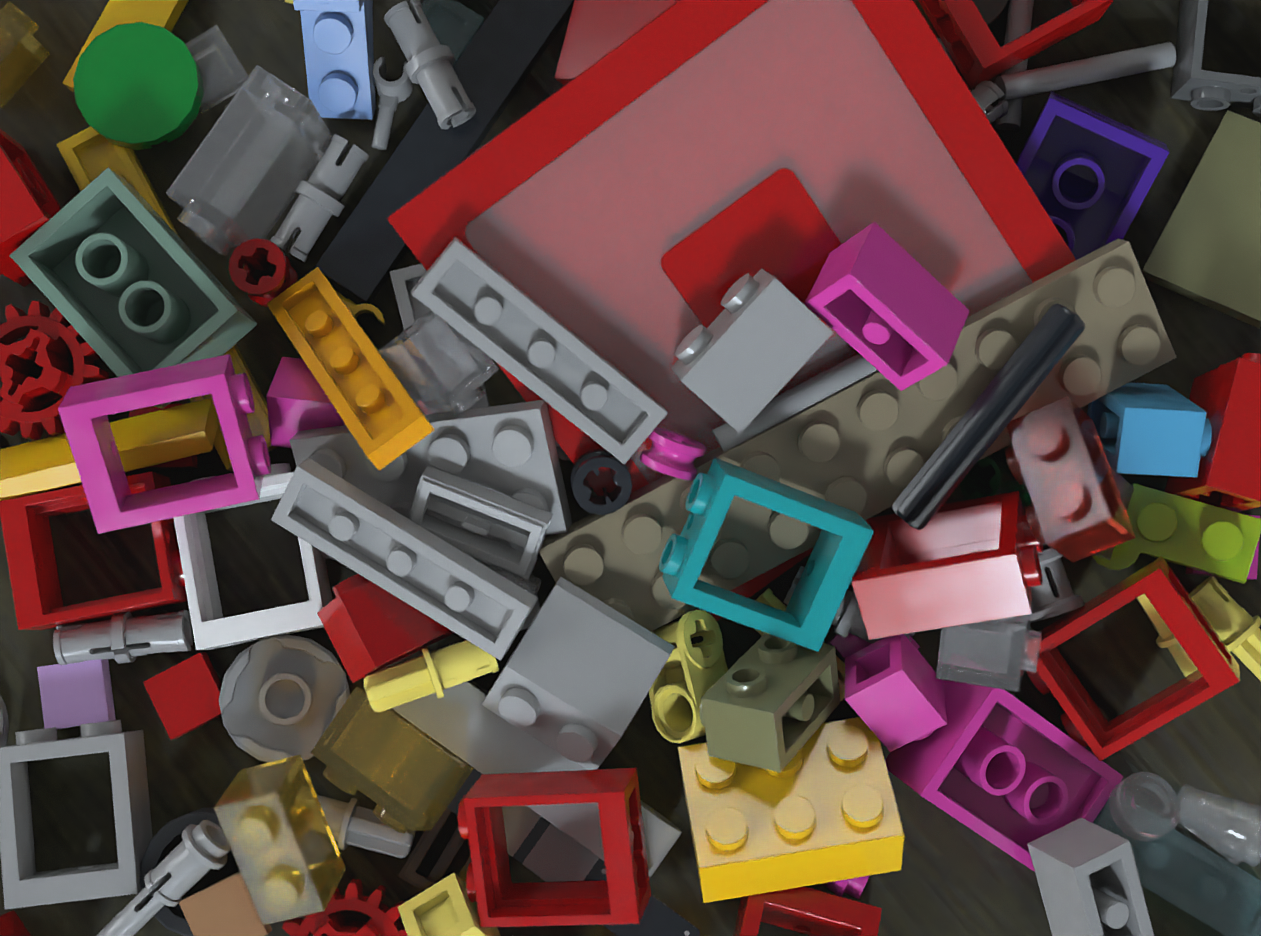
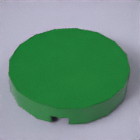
M144 22L116 25L95 37L80 55L73 78L75 101L86 122L112 144L134 150L152 148L150 145H157L165 140L169 143L183 135L198 116L204 95L203 80L200 76L199 66L186 44L166 28Z

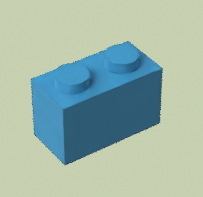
M1127 383L1088 404L1084 442L1116 473L1197 477L1200 457H1206L1210 450L1212 429L1209 419L1206 418L1207 412L1170 386L1165 384Z

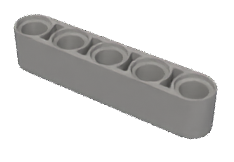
M474 680L443 690L444 697L440 699L434 693L392 708L482 774L587 770L482 706L489 691ZM640 800L650 879L682 831L659 812ZM598 803L528 806L605 862Z

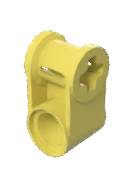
M693 610L682 615L679 621L667 623L652 631L655 635L675 646L648 692L655 727L663 738L673 743H683L706 735L705 727L700 721L701 697L728 671L723 652L722 633L718 623L708 612ZM702 636L704 638L700 643H691V638Z

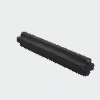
M1060 304L1051 306L894 501L892 509L898 517L918 530L925 528L1083 333L1085 323L1077 314Z

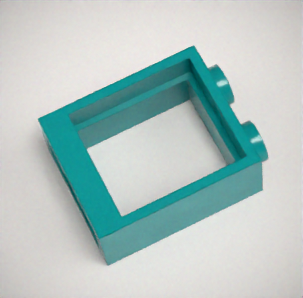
M714 457L707 474L700 472L695 477L688 492L685 506L686 510L690 511V514L681 534L673 533L669 537L660 558L659 571L663 572L662 578L671 598L819 652L874 530L857 512ZM734 496L822 529L785 611L698 579Z

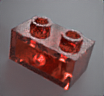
M1067 396L1010 421L1006 427L1013 446L1005 450L1006 458L1020 485L1026 484L1033 505L1025 509L1026 518L1039 544H1047L1071 562H1075L1136 538L1094 422L1078 405Z

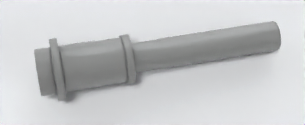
M203 820L199 825L190 824L182 831L183 841L154 869L145 875L144 882L146 887L96 936H134L164 905L169 907L176 906L182 900V897L210 869H220L227 863L226 853L231 849L232 845L226 833L215 823L208 820Z

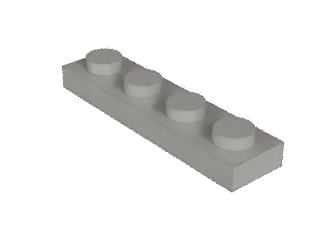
M456 237L412 289L411 294L623 464L629 460L668 414L661 404Z
M307 458L296 467L271 518L273 522L500 661L509 650L538 599L310 458Z

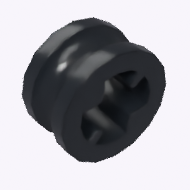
M590 450L581 455L572 466L570 480L573 494L580 507L586 511L598 515L614 513L622 508L630 498L632 481L628 467L607 450ZM599 467L611 468L610 473L613 482L617 485L610 493H608L606 488H603V496L591 495L589 481L585 479L586 475L592 470L598 476Z

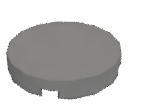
M284 634L262 639L238 654L224 674L219 705L223 725L239 748L260 761L286 765L310 759L333 743L346 723L351 697L346 673L332 652L312 639Z

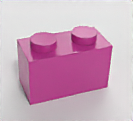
M875 221L830 252L804 303L900 391L948 365L970 312Z

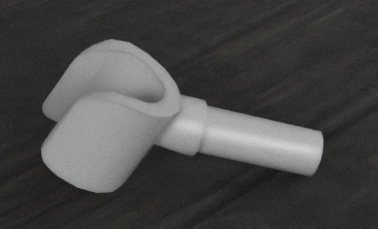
M385 57L377 59L373 66V77L380 96L379 113L371 146L373 148L387 149L397 104L405 101L413 90V83L405 71L407 61L404 63L402 76L396 81L385 80L387 70Z

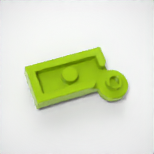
M1133 484L1123 520L1110 519L1096 526L1090 535L1089 549L1092 558L1098 565L1109 570L1128 568L1136 562L1140 553H1144L1157 559L1162 556L1165 561L1244 584L1246 583L1261 534V519Z

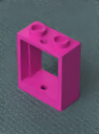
M230 354L72 386L68 389L58 407L98 534L259 500L263 476L271 474V462L266 441L263 435L252 436L247 414L255 410L249 379L246 373L235 374ZM212 394L234 473L131 494L107 415Z

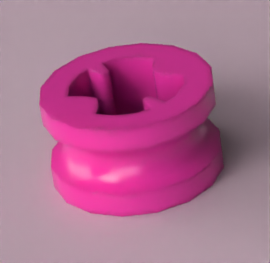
M656 427L648 436L652 440L651 448L643 450L639 460L646 466L666 475L684 480H694L698 474V470L694 467V460L697 457H703L707 447L683 434Z

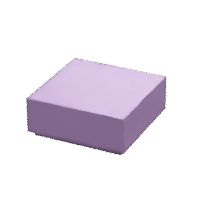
M108 659L37 667L44 729L54 727L62 729L80 726V724L116 720Z

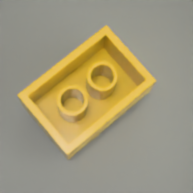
M861 717L823 723L781 772L709 756L707 742L678 747L683 789L703 903L901 870L904 844L902 823L880 740Z

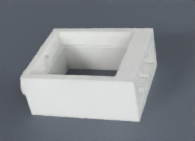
M289 463L271 465V474L263 476L259 500L174 518L196 650H213L284 634L324 628L317 613L333 600L326 560L322 559L319 549L299 537L309 601L223 618L205 513L281 499L294 473L291 472Z

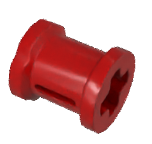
M253 238L242 242L234 249L229 259L228 270L231 280L241 291L247 293L253 302L261 306L268 307V302L296 283L299 278L289 258L284 255L276 244L267 239ZM269 264H271L276 269L273 277L262 276L258 283L253 278L256 269L266 271Z

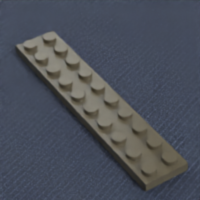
M1118 238L967 317L948 365L903 391H900L883 374L877 371L725 452L721 447H718L703 457L695 459L694 467L698 470V474L700 472L707 474L714 457L857 512L866 520L893 506L894 501L1051 306L1060 304L1072 310L1085 323V330L980 460L1177 357L1129 241ZM665 475L632 492L625 505L614 513L605 515L592 513L571 524L567 533L552 534L544 538L539 553L555 582L557 583L559 578L563 577L650 632L696 609L697 607L671 598L662 578L663 572L659 571L660 558L666 542L673 533L681 534L690 514V511H687L685 506L688 492L694 480H684ZM734 496L698 579L730 591L813 548L822 529Z

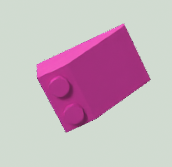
M954 659L941 677L944 682L947 724L936 729L925 739L913 740L891 751L885 759L887 770L919 795L1035 872L1028 843L1080 818L1093 823L1124 776L1105 762L1099 761L1094 754L998 684Z

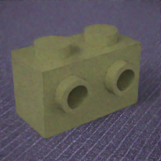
M765 633L701 697L700 721L705 727L708 755L781 772L841 703L835 646L822 644L819 652Z

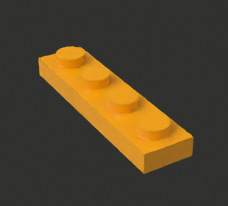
M318 267L267 303V306L357 443L379 471L435 430Z

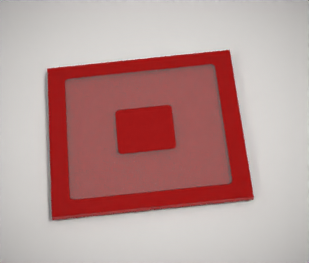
M678 0L387 217V220L426 271L433 265L455 237L458 238L661 404L668 414L657 427L668 429L699 441L707 447L705 454L720 447L712 430L727 422L680 381L671 367L679 360L675 356V351L682 340L699 325H703L705 328L709 327L725 309L721 305L722 298L742 276L749 274L754 277L763 269L775 277L804 304L830 252L875 221L970 310L967 316L969 317L1076 261V258L913 0ZM817 316L834 333L774 397L858 354V352ZM499 365L526 402L543 400ZM547 403L554 439L573 464L581 455L590 450L604 449ZM649 437L646 438L625 463L631 475V493L666 475L646 466L639 460L641 452L649 450L652 446V440ZM599 467L598 476L592 470L585 477L597 496L604 495L603 488H606L608 493H610L617 486L613 482L610 473L611 468ZM813 548L730 591L750 598L811 554ZM708 612L716 621L722 618V616Z

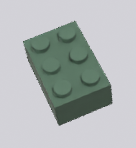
M110 168L104 170L9 255L117 377L222 356L257 325L255 320L139 192ZM171 402L158 404L154 406L160 409H164Z

